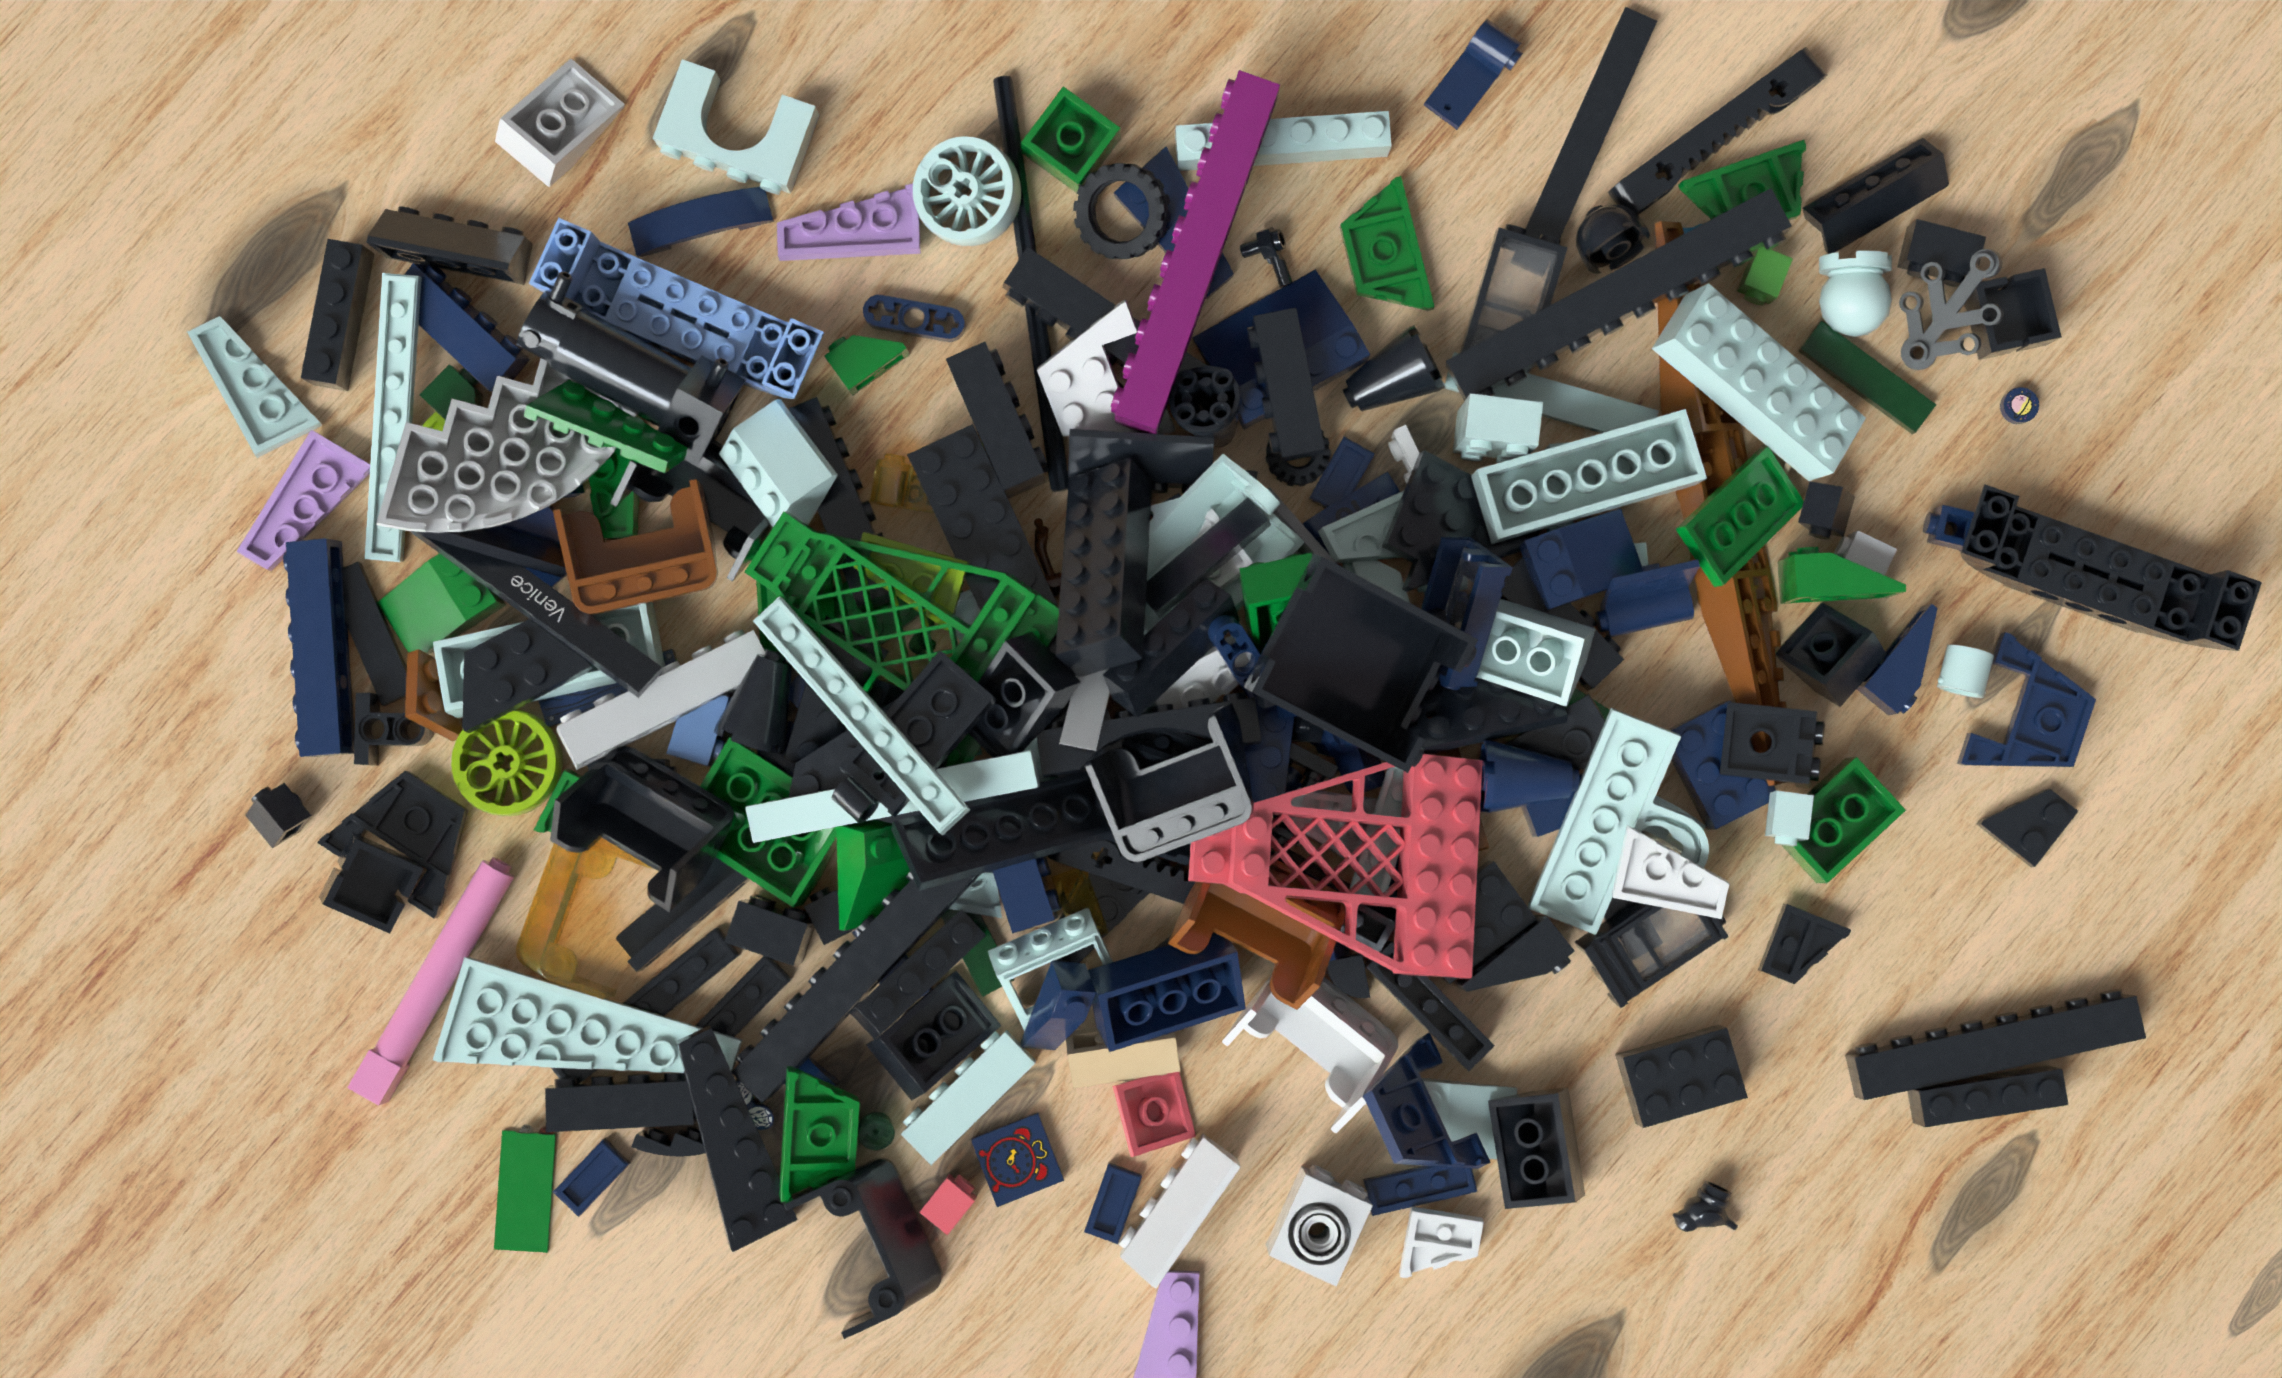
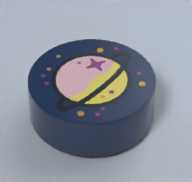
M2024 387L2015 388L2007 392L2000 402L2002 416L2012 424H2023L2032 420L2039 410V400L2036 394Z

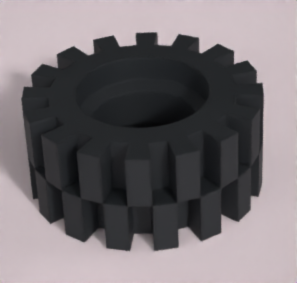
M1321 429L1325 446L1324 453L1312 456L1306 465L1300 467L1293 466L1287 461L1280 463L1279 453L1272 454L1268 440L1265 458L1271 474H1274L1278 481H1284L1288 486L1292 487L1293 485L1301 487L1315 482L1324 473L1331 456L1328 437L1325 438L1323 435L1324 431Z

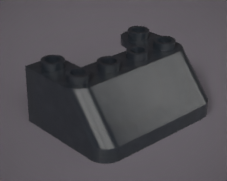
M622 746L610 751L555 799L550 841L567 851L579 853L589 850L601 838L607 840L658 871L648 883L647 895L652 902L670 912L705 878L732 827L734 810L726 801L639 750Z

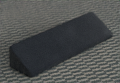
M1246 498L1147 581L1146 603L1159 618L1162 617L1205 578H1209L1271 526L1269 519L1249 498Z

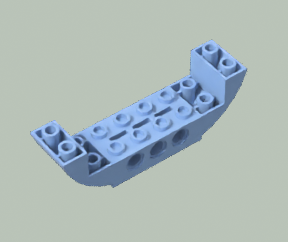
M559 217L529 282L530 285L544 293L546 291L549 293L554 286L560 272H567L573 279L565 297L583 306L582 308L645 343L695 364L701 355L714 362L719 358L725 359L729 364L728 370L746 379L744 385L782 398H796L824 335L823 331L793 318H790L788 323L600 242L591 231Z

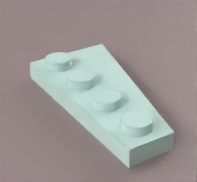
M220 316L187 332L257 458L322 426L317 418L309 412L300 400Z

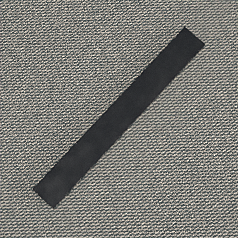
M1624 8L1528 221L1525 235L1539 239L1540 234L1553 236L1558 239L1561 238L1657 20L1630 8ZM1517 248V252L1514 253L1510 263L1543 277L1551 257Z

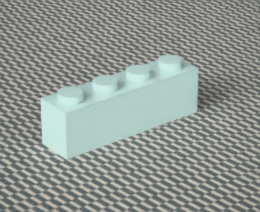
M1008 1030L1001 1036L995 1031L981 1045L984 1052L975 1061L969 1056L954 1071L959 1077L950 1086L943 1082L929 1095L933 1102L924 1111L917 1107L903 1121L907 1128L901 1135L930 1165L950 1148L1036 1063L1037 1060L1025 1048H1021V1044Z

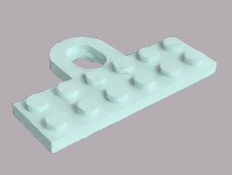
M1614 708L1610 709L1579 782L1578 790L1574 794L1528 903L1530 910L1596 935L1613 897L1612 890L1627 825L1640 832L1649 826L1664 827L1674 839L1681 842L1683 847L1682 856L1702 867L1705 866L1709 855V843L1699 823L1689 815L1653 802L1681 738L1680 734Z

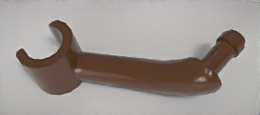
M1036 518L1034 521V525L1037 528L1035 530V551L1052 594L1057 596L1060 595L1062 571L1055 574L1047 553L1049 531L1046 526H1043L1042 519Z

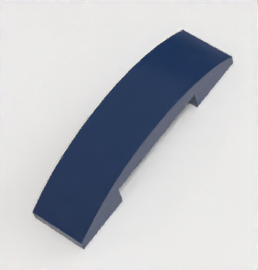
M753 187L678 203L628 222L636 256L639 258L672 249L671 245L734 228H739L741 231L771 223L774 220L766 191L760 187Z

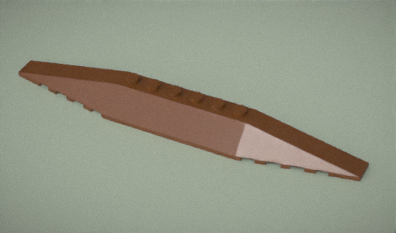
M1660 221L1655 223L1656 249L1684 234L1681 222ZM1693 283L1687 286L1688 293L1700 288V283L1695 285ZM1685 295L1669 302L1667 297L1657 302L1658 338ZM1659 355L1660 407L1662 416L1686 409L1707 479L1697 485L1676 491V497L1680 502L1684 521L1748 460L1741 424ZM1764 545L1723 586L1714 588L1702 568L1699 567L1695 574L1697 602L1701 607L1702 616L1736 703L1787 708L1786 702H1780L1778 682L1784 681L1783 668H1777L1775 648L1781 647L1780 631L1773 630L1772 613L1777 612L1778 608L1766 546ZM1690 552V560H1689V561L1696 560V559L1694 558V556L1692 555V553ZM1758 732L1752 736L1751 743L1755 752L1764 753L1770 749L1772 739L1767 733ZM1766 780L1768 786H1773V785H1778V784H1782V783H1787V782Z

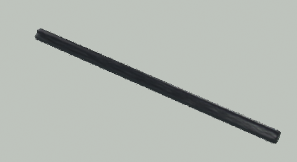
M999 76L994 78L993 84L1003 152L1014 164L1021 184V202L1013 221L1019 260L1027 247L1036 253L1037 251L1013 81L1011 76ZM1025 303L1046 461L1049 469L1050 488L1052 492H1063L1068 490L1069 483L1063 436L1037 372V368L1051 357L1047 324L1035 316L1037 310Z

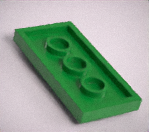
M1767 446L1758 449L1676 528V531L1694 558L1699 561L1700 567L1715 588L1725 585L1802 509L1804 500Z

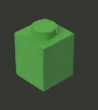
M1763 246L1752 252L1754 257L1748 261L1737 292L1745 295V300L1756 305L1770 304L1778 297L1793 258L1774 250H1766Z

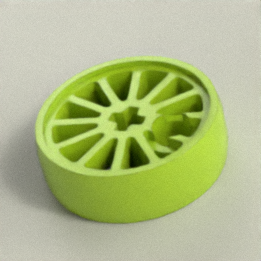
M514 710L471 733H467L463 729L453 747L451 768L459 791L474 807L492 815L517 816L537 809L551 797L562 775L563 754L555 733L542 719L522 710ZM505 720L515 722L509 745L503 727V721ZM525 723L531 727L533 733L518 747L523 724ZM492 724L495 725L500 744L499 747L483 732L484 729ZM477 737L492 750L489 755L471 750V746ZM540 737L544 743V750L525 755V751ZM503 755L514 758L510 762L511 770L501 768V764L505 762ZM547 755V769L527 764L528 760ZM469 756H474L483 759L475 761L468 766ZM482 766L488 767L492 774L491 781L486 786H480L475 778V775L480 770L479 768ZM525 770L544 774V779L539 787L525 774ZM518 777L533 791L532 795L526 800H523ZM508 781H510L515 802L511 805H503ZM498 788L495 801L492 802L484 797L485 792H491Z

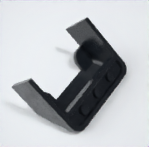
M715 440L698 466L683 460L666 473L631 460L610 503L617 507L631 492L636 493L644 501L660 502L668 495L673 497L677 491L691 487L689 481L697 479L703 485L710 521L728 532L723 540V546L728 554L736 559L727 576V579L733 582L752 561L773 527L719 455L724 445Z
M872 1159L855 1167V1170L829 1179L825 1184L813 1189L811 1187L792 1196V1199L784 1204L786 1211L820 1196L825 1208L835 1216L844 1217L859 1211L880 1256L888 1278L877 1282L870 1290L868 1303L871 1311L846 1323L841 1332L844 1339L899 1314L939 1287L943 1276L942 1268L894 1163L889 1159Z

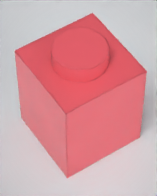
M949 1174L919 1213L948 1235L975 1202L977 1196L972 1193L975 1187L961 1175L954 1178Z

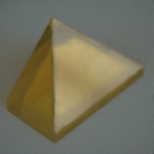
M1075 868L1051 877L1065 917L1089 908L1101 936L1109 933L1088 872Z

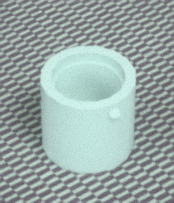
M1947 645L1937 687L1958 695L1984 698L1994 655L1967 646Z

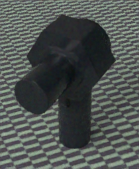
M1273 227L1261 230L1256 233L1257 240L1240 245V251L1244 258L1261 253L1264 259L1273 265L1279 287L1292 283L1287 263L1281 255V250L1286 248V242L1280 229L1274 230Z

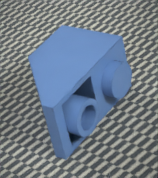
M721 695L678 718L666 754L712 767L726 744V741H723L721 736L714 733V729L731 698Z

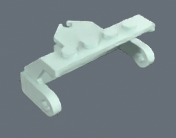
M1223 453L1180 498L1151 506V515L1154 516L1150 521L1147 581L1191 545L1194 537L1197 538L1206 520L1205 516L1208 511L1213 509L1218 517L1222 519L1246 498H1249L1271 523L1269 528L1243 548L1253 563H1266L1284 559L1294 554L1304 541L1273 513L1280 505L1275 496ZM1240 577L1223 589L1232 596L1237 611L1244 605ZM1146 603L1144 635L1174 607L1159 618Z

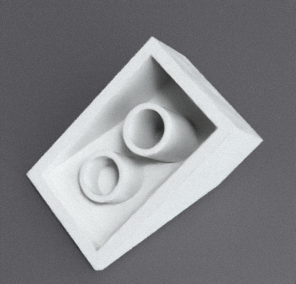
M570 59L500 118L495 142L550 187L576 164L621 112L625 104L575 61Z

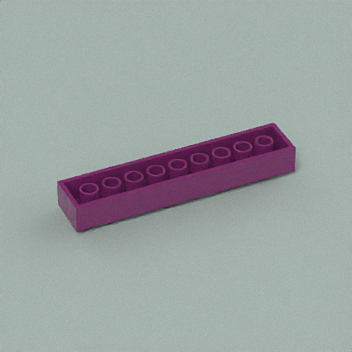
M1241 70L1238 71L1235 80L1228 79L1220 107L1224 109L1223 115L1216 113L1208 140V142L1212 143L1211 149L1204 147L1196 173V176L1200 177L1199 182L1191 181L1184 206V209L1188 210L1186 217L1179 215L1172 234V243L1176 244L1174 251L1167 249L1159 276L1164 278L1161 286L1157 284L1153 286L1147 309L1151 312L1149 320L1142 318L1135 337V344L1139 345L1137 354L1129 353L1123 370V378L1127 379L1124 389L1117 387L1110 406L1111 412L1115 413L1116 424L1141 433L1157 434L1169 402L1172 387L1179 374L1275 108L1280 84Z

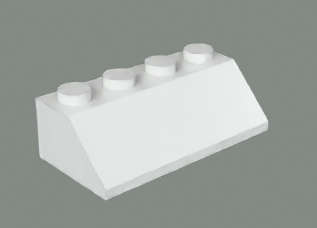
M1204 1134L1201 1135L1199 1140L1193 1137L1181 1153V1156L1185 1158L1178 1170L1172 1167L1160 1183L1164 1187L1157 1200L1151 1197L1139 1214L1144 1219L1136 1230L1130 1227L1118 1244L1123 1247L1120 1252V1258L1154 1288L1158 1287L1240 1169L1237 1157Z

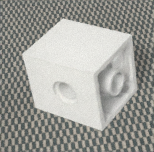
M1314 1164L1311 1165L1310 1169L1301 1166L1266 1243L1268 1254L1275 1259L1337 1286L1373 1205L1367 1197L1368 1193L1364 1191L1365 1188L1346 1179L1343 1184L1334 1181L1331 1172ZM1317 1222L1326 1224L1322 1233L1318 1235L1308 1233L1312 1224Z

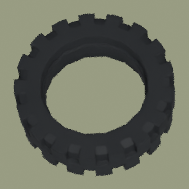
M1126 163L1105 165L1098 168L1099 170L1089 174L1085 178L1087 181L1084 185H1080L1076 193L1079 195L1078 200L1074 201L1073 211H1076L1077 216L1074 219L1076 228H1080L1082 233L1080 237L1083 242L1088 243L1091 246L1090 249L1095 253L1103 254L1109 259H1130L1142 256L1149 250H1153L1159 244L1160 238H1164L1168 230L1166 228L1167 222L1171 219V212H1168L1170 198L1168 194H1165L1163 190L1165 186L1160 179H1156L1153 176L1154 173L1148 169H1143L1136 164ZM1117 181H1126L1136 185L1143 191L1148 202L1149 218L1146 227L1139 236L1130 241H1117L1109 238L1101 230L1096 219V204L1100 193L1106 186Z

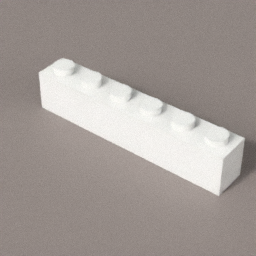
M743 630L736 631L723 639L725 644L716 649H712L710 645L694 652L691 655L693 660L681 666L676 661L663 667L660 676L639 698L630 691L617 697L610 693L593 702L595 708L583 714L578 709L560 718L562 724L557 726V733L576 770L606 756L617 747L626 746L677 721L678 718L721 695L727 696L735 692L756 655H765V651L754 630L746 634Z

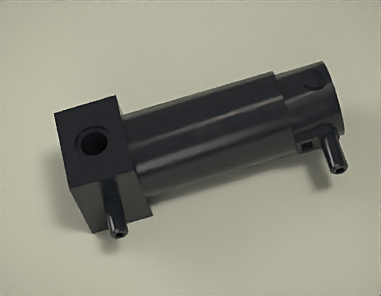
M560 272L551 292L545 291L531 309L521 328L516 345L551 363V368L658 426L659 432L671 436L675 441L687 447L685 460L698 466L720 434L746 379L728 370L729 364L722 358L716 359L714 362L701 355L693 368L582 308L583 306L565 297L573 278L567 272Z

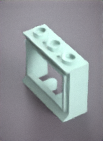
M1089 908L988 950L995 974L1013 1006L1024 1031L1034 1006L1024 1009L1011 979L1094 944L1103 965L1113 962Z

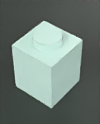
M1784 791L1770 792L1765 836L1775 837V844L1797 846L1798 840L1809 839L1814 795Z

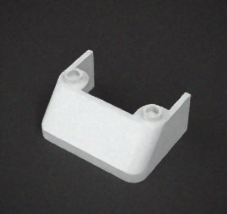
M1270 976L1246 1006V1009L1241 1012L1222 1043L1228 1046L1243 1029L1258 1038H1266L1274 1029L1277 1030L1330 1073L1325 1081L1326 1091L1331 1100L1342 1107L1340 1114L1331 1127V1130L1337 1133L1366 1104L1363 1095L1384 1074L1398 1049L1397 1038L1389 1028L1325 977L1319 989L1296 1010L1274 997L1270 990Z

